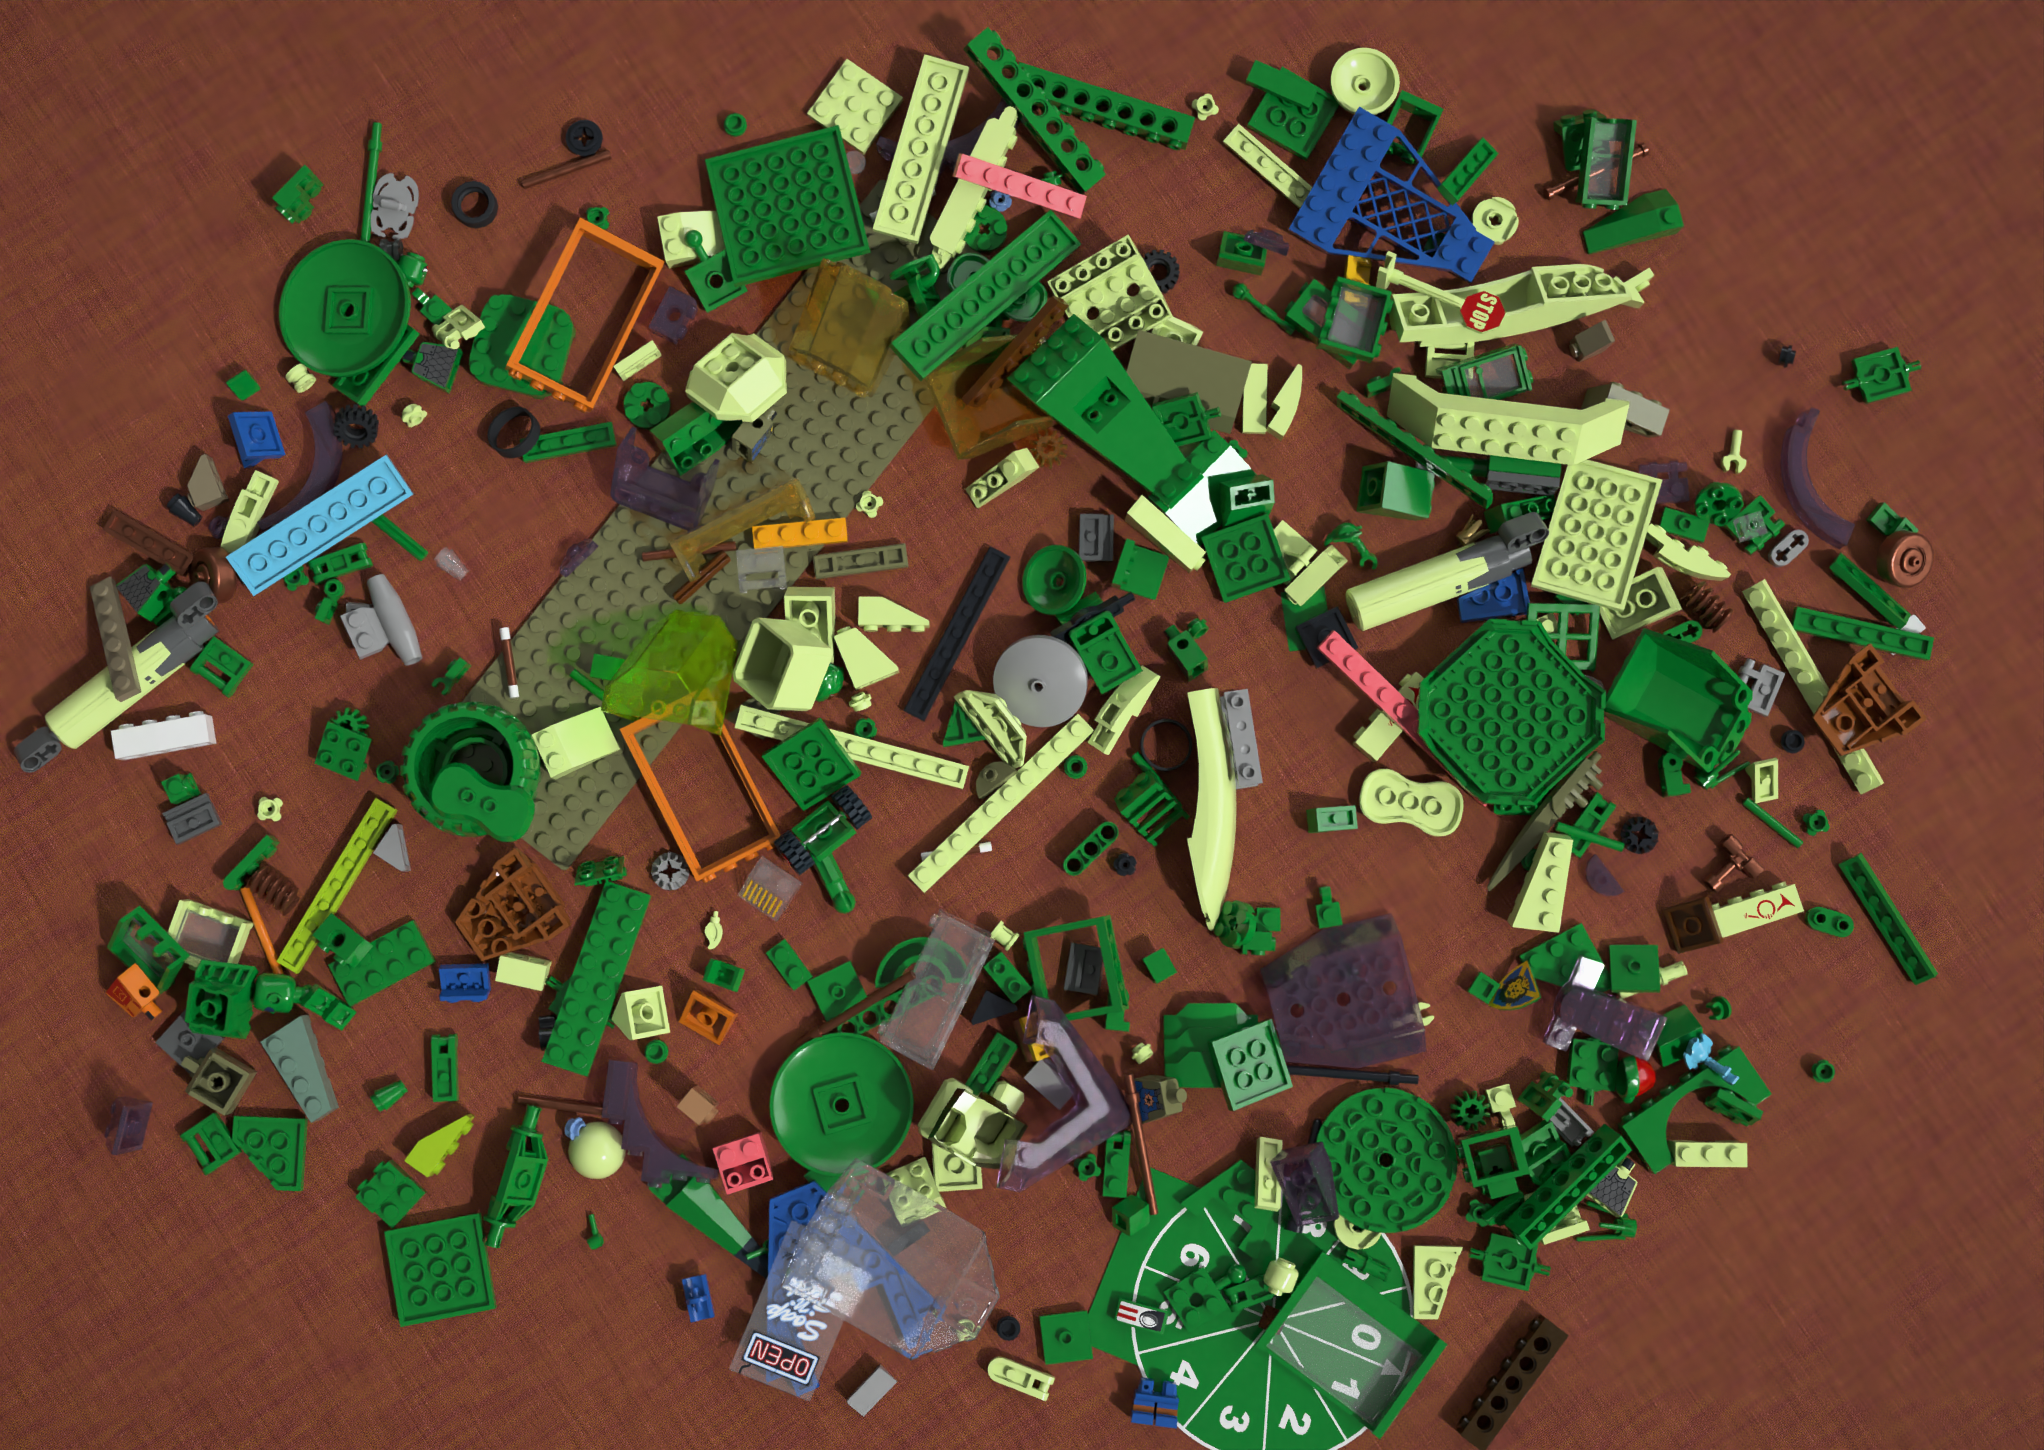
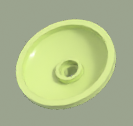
M1357 48L1345 53L1334 65L1330 77L1331 91L1335 100L1342 108L1353 114L1356 113L1359 107L1373 115L1383 112L1395 100L1400 84L1397 68L1391 59L1384 53L1371 48ZM1363 85L1366 90L1362 91L1358 86Z

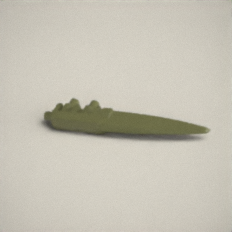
M1594 751L1588 759L1584 758L1561 779L1538 807L1499 864L1488 884V891L1492 890L1531 851L1542 838L1543 833L1552 827L1558 818L1565 813L1566 809L1573 807L1574 801L1581 808L1588 804V801L1581 795L1583 790L1589 788L1588 784L1596 790L1601 789L1603 783L1595 777L1602 771L1595 765L1602 757L1598 752Z

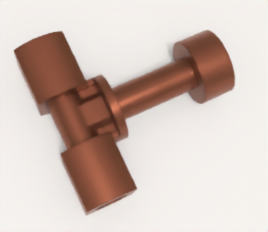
M1728 834L1719 843L1729 854L1726 857L1728 863L1715 875L1709 873L1703 879V882L1712 892L1717 893L1723 887L1721 882L1734 869L1738 871L1743 869L1750 878H1756L1764 868L1754 857H1748L1742 850L1744 846L1733 834Z

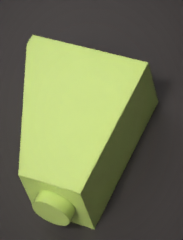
M1330 545L1285 589L1288 593L1286 595L1293 604L1296 605L1298 603L1302 606L1348 560L1333 545Z
M848 626L837 631L838 635L834 636V639L856 691L900 673L897 665L857 628L851 629Z

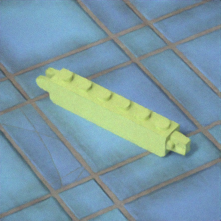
M1011 106L1005 107L999 120L992 118L987 121L970 155L971 157L1004 168L1007 161L1005 155L1008 149H1013L1018 138L1015 136L1016 130L1014 128L1018 118L1015 108ZM958 179L930 236L933 246L932 254L940 270L944 268L951 257L954 258L956 253L960 254L966 243L963 239L967 232H972L976 223L974 217L977 211L981 212L986 204L984 197L988 190L992 191L991 189Z

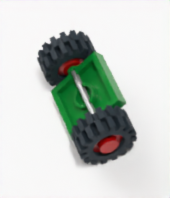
M845 785L831 796L834 804L839 808V812L827 801L792 828L793 833L788 830L773 842L783 858L798 875H801L815 864L812 857L806 851L807 849L821 862L856 834L854 828L858 830L872 819V815L867 810V807L848 785Z

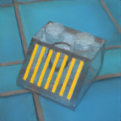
M761 856L748 875L738 896L777 922L803 882L766 857Z

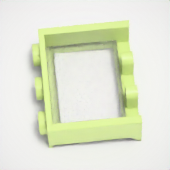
M184 899L179 900L168 934L190 955L184 963L189 964V969L196 971L201 960L238 964L249 932L254 924L251 921L196 901ZM168 952L163 954L167 956V961L172 963L176 961Z

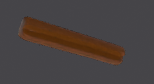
M724 551L716 555L673 593L672 596L676 602L683 604L731 561L730 557Z

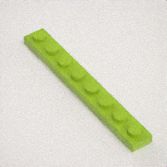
M375 798L276 962L296 974L300 973L319 941L313 936L314 932L331 913L335 915L397 813V809Z

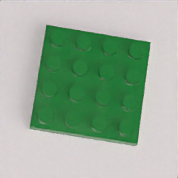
M481 1212L384 1231L400 1327L497 1308Z

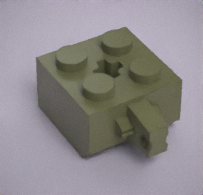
M218 1048L210 1049L206 1057H200L199 1060L192 1056H186L181 1063L183 1067L191 1071L189 1076L192 1077L185 1092L224 1116L233 1113L257 1073L256 1070ZM219 1077H222V1078H223V1079H222V1082H223L224 1084H223L222 1086L219 1085V1084H220V1080H218Z

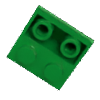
M1260 474L1219 482L1223 528L1237 525L1267 513L1270 515L1275 503L1273 479Z

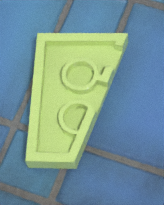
M1413 1245L1414 1319L1439 1318L1451 1277L1455 1271L1458 1256L1463 1248L1462 1246Z

